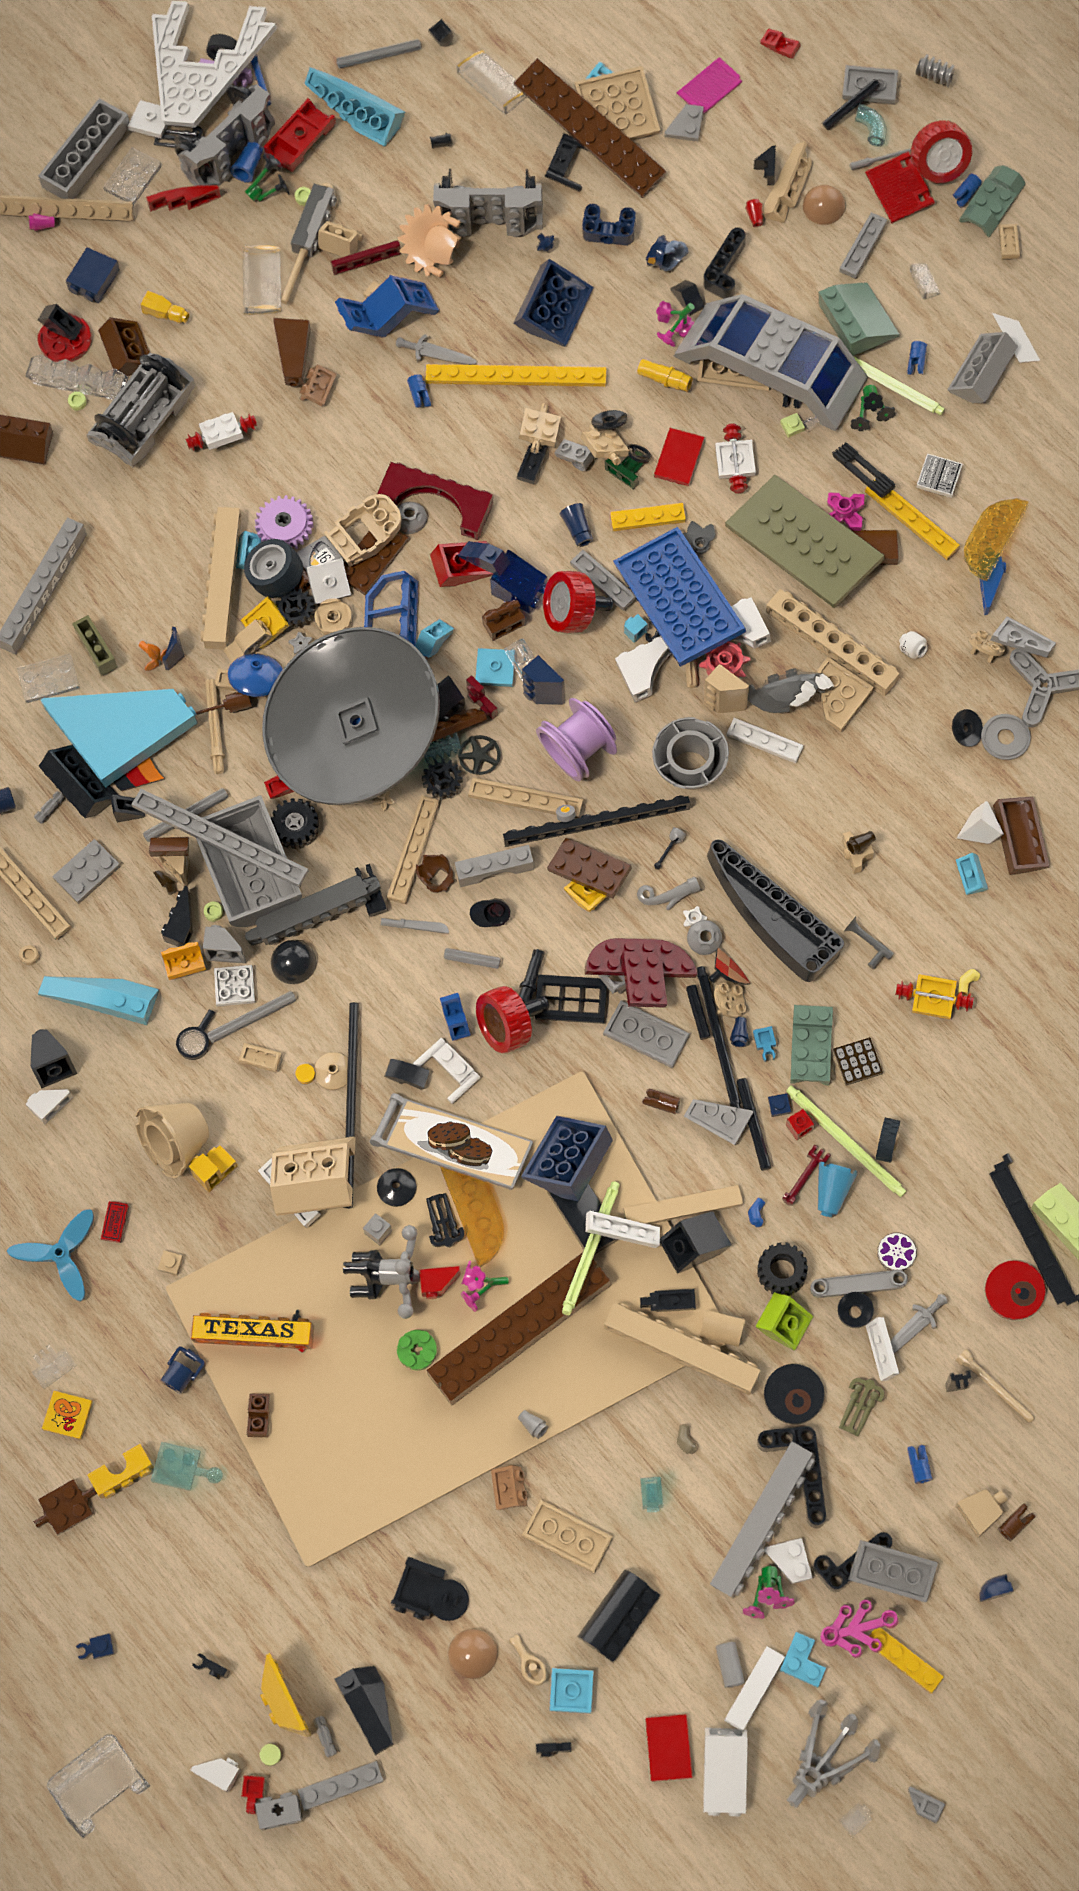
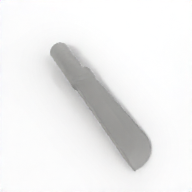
M381 918V926L449 934L448 927L440 922Z

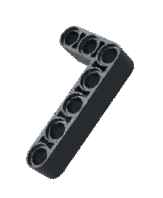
M804 1426L762 1431L758 1436L757 1446L763 1452L787 1450L790 1443H783L781 1437L789 1435L792 1438V1442L815 1455L814 1466L810 1471L807 1470L803 1476L805 1478L803 1493L809 1526L812 1528L822 1527L826 1520V1510L817 1438L814 1429ZM809 1433L812 1436V1440L808 1442L803 1441L801 1435ZM769 1437L772 1443L765 1446L761 1443V1439ZM814 1473L817 1476V1480L810 1482L806 1479V1475ZM816 1493L820 1499L817 1502H812L809 1500L808 1495ZM818 1513L821 1515L822 1520L818 1523L814 1522L811 1519V1515Z

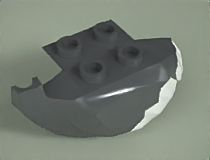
M792 668L785 671L786 674L779 676L777 673L768 676L765 683L755 689L753 684L749 685L748 701L768 713L790 712L789 707H798L807 703L816 692L820 694L825 693L826 690L833 689L834 685L823 673L800 672V670Z

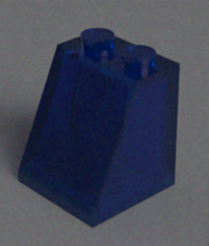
M507 550L505 554L511 563L500 577L495 574L491 576V595L505 602L518 600L519 608L530 614L533 608L536 609L540 603L539 598L544 594L548 578L521 557Z

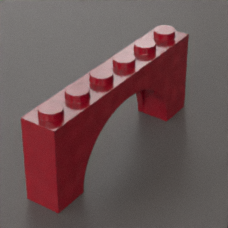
M390 462L377 494L389 497L396 506L404 499L417 494L441 496L450 501L460 512L462 517L460 525L461 535L475 540L479 539L494 503L493 495L488 491L476 490L470 485H461L452 479L446 480L436 474H427L418 468L412 469L399 462Z

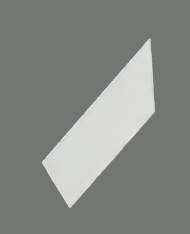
M992 313L1002 332H1007L1018 345L1014 352L1018 361H1040L1019 321Z

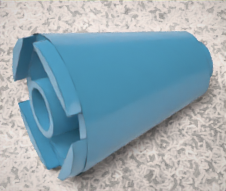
M819 1162L818 1210L821 1211L822 1216L832 1218L833 1214H838L858 1171L854 1170L853 1173H850V1168L830 1163L824 1166L825 1162Z

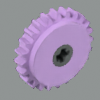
M285 495L284 499L278 496L277 500L271 498V503L265 502V508H259L261 513L256 514L255 524L257 526H255V529L258 532V538H261L262 542L268 539H281L297 549V544L304 545L303 539L308 540V534H312L313 517L311 511L307 509L305 503H301L300 499L295 501L293 496L291 499H288L287 495Z

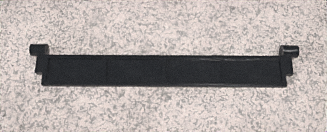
M1007 1153L1002 1156L1004 1161L994 1165L995 1171L990 1172L989 1175L1057 1305L1065 1302L1066 1306L1077 1301L1079 1303V1294L1075 1296L1007 1165L1013 1163L1010 1154Z

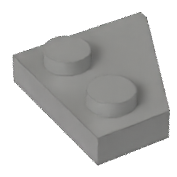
M686 104L666 129L665 137L698 142L704 107Z

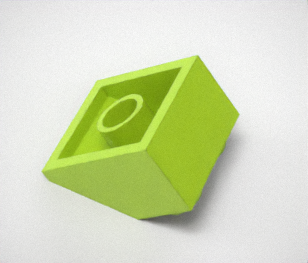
M774 1292L755 1327L767 1337L795 1350L813 1315L790 1296Z

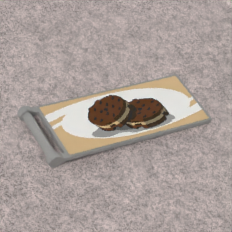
M395 1093L391 1095L390 1103L379 1127L369 1141L371 1145L384 1147L513 1190L533 1145V1141L405 1099ZM397 1105H403L387 1140H383L382 1136Z

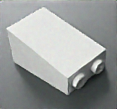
M705 1728L704 1812H708V1815L718 1816L720 1813H729V1816H741V1813H746L747 1730Z

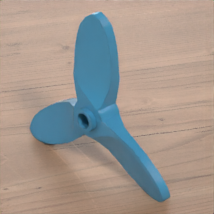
M87 1209L76 1215L64 1229L57 1244H16L9 1247L7 1253L14 1259L26 1262H54L57 1265L60 1279L73 1299L81 1302L85 1297V1287L81 1274L70 1257L71 1253L87 1236L93 1224L94 1214L92 1210Z

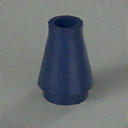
M737 1017L735 1019L730 1036L731 1044L735 1047H745L747 1042H749L747 1019L744 1017Z

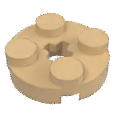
M339 599L323 601L314 614L315 623L324 635L350 628L352 621L349 606ZM331 614L338 616L336 620L328 619L331 617Z

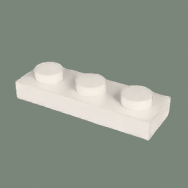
M877 1317L865 1326L880 1380L888 1381L898 1375L899 1371L884 1317Z

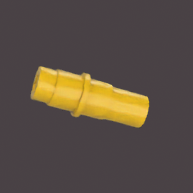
M645 359L640 361L637 369L638 375L661 383L666 388L672 387L688 392L693 382L692 376L675 370V367L659 365Z

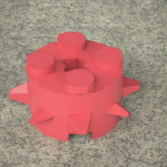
M728 641L706 653V660L701 662L699 667L706 669L709 676L720 664L736 677L745 678L746 675L742 671L743 665L750 661V657L742 655L740 643L734 644Z

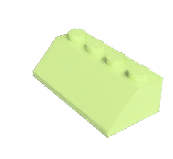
M1059 1183L1037 1199L1031 1209L1079 1260V1202Z

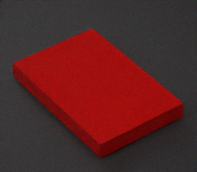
M669 428L654 477L689 487L704 442V436Z
M687 1714L645 1718L651 1782L692 1779Z

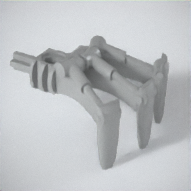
M817 1700L809 1709L808 1714H810V1717H813L810 1735L807 1738L805 1751L801 1750L799 1760L804 1762L800 1764V1769L793 1778V1783L797 1787L787 1799L792 1807L797 1808L807 1794L810 1797H815L817 1792H820L822 1787H825L829 1781L833 1786L837 1785L842 1781V1776L851 1772L854 1767L868 1759L870 1762L875 1763L879 1758L880 1744L877 1739H873L865 1747L864 1754L837 1769L831 1767L829 1762L837 1752V1748L847 1734L851 1736L856 1733L858 1718L854 1714H849L840 1724V1729L843 1730L834 1744L828 1748L823 1757L820 1755L818 1757L816 1753H813L818 1721L825 1718L828 1703L825 1700ZM812 1763L816 1765V1767H810V1764ZM820 1770L824 1771L825 1774L821 1775ZM805 1776H812L815 1782H807Z

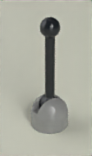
M673 827L669 834L671 842L660 860L654 864L655 869L659 870L661 868V863L674 843L678 844L684 840L686 834L683 831Z

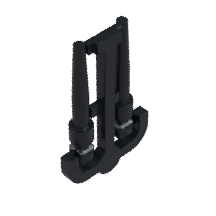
M200 126L192 127V132L190 130L165 129L164 133L174 135L163 134L162 138L155 137L154 145L175 148V143L158 141L159 139L174 140L175 135H183L192 142H196L202 138L203 131Z
M446 1193L426 1198L433 1226L432 1231L435 1236H429L430 1243L434 1247L445 1246L450 1248L454 1243L460 1242L464 1238L463 1227H460L458 1230L456 1229L457 1224L454 1221ZM441 1198L444 1199L448 1218L443 1216L439 1202ZM434 1200L436 1202V1206L440 1217V1220L437 1221L431 1205V1201ZM446 1222H449L452 1237H449ZM439 1224H442V1228L445 1235L443 1241L442 1235L440 1234V1227L438 1226Z

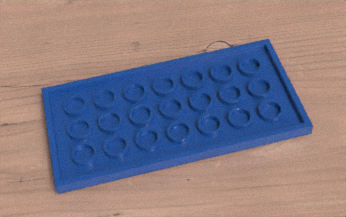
M678 527L613 561L615 567L680 667L746 632L744 625Z

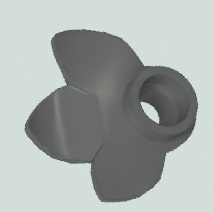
M691 521L687 533L682 534L695 553L703 554L708 551L709 543L715 538V528L713 524L702 528L694 521Z

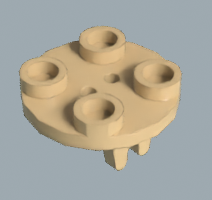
M978 630L977 633H973L969 638V642L973 646L970 654L974 655L977 650L990 655L987 661L989 663L993 661L995 656L1002 655L1005 647L1003 644L990 641L991 636L983 630Z
M722 981L716 986L714 998L719 1008L717 1010L718 1015L723 1014V1016L737 1018L746 1012L742 994L743 989L739 984L735 985L730 981Z

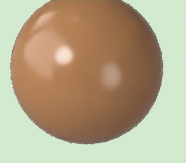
M826 184L818 185L806 194L803 201V211L806 217L816 224H832L838 221L844 214L845 200L837 188Z
M467 1629L457 1634L451 1641L448 1659L451 1667L458 1675L467 1679H478L487 1675L493 1669L497 1660V1648L493 1639L484 1631Z

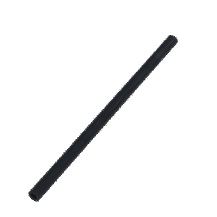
M356 1002L349 1003L345 1138L355 1137L359 1003ZM354 1155L349 1156L348 1182L352 1189H354ZM352 1192V1206H347V1207H343V1208H346V1209H351V1208H353V1192Z

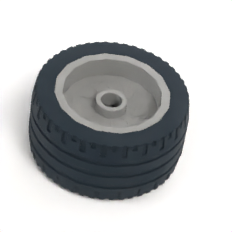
M268 539L256 545L247 556L244 564V574L248 582L261 595L270 598H279L291 592L303 575L301 558L288 543L281 539Z

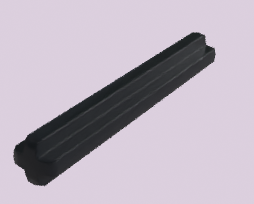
M873 79L822 122L823 127L826 130L832 128L880 88V83Z

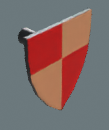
M717 948L714 966L716 971L709 977L710 981L715 983L722 977L726 981L749 985L750 982L741 968L727 954Z

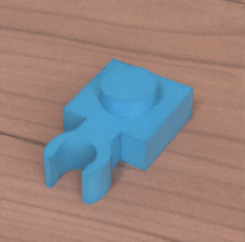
M772 1026L753 1030L757 1050L763 1049V1061L766 1062L765 1056L767 1054H771L773 1060H775V1052L771 1049V1047H776Z

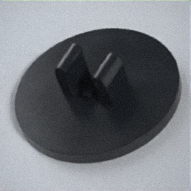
M451 1579L436 1583L428 1596V1605L431 1612L443 1621H453L460 1618L467 1610L469 1603L465 1587Z

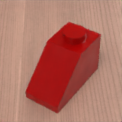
M460 1267L420 1269L422 1297L437 1299L438 1296H442L461 1275Z

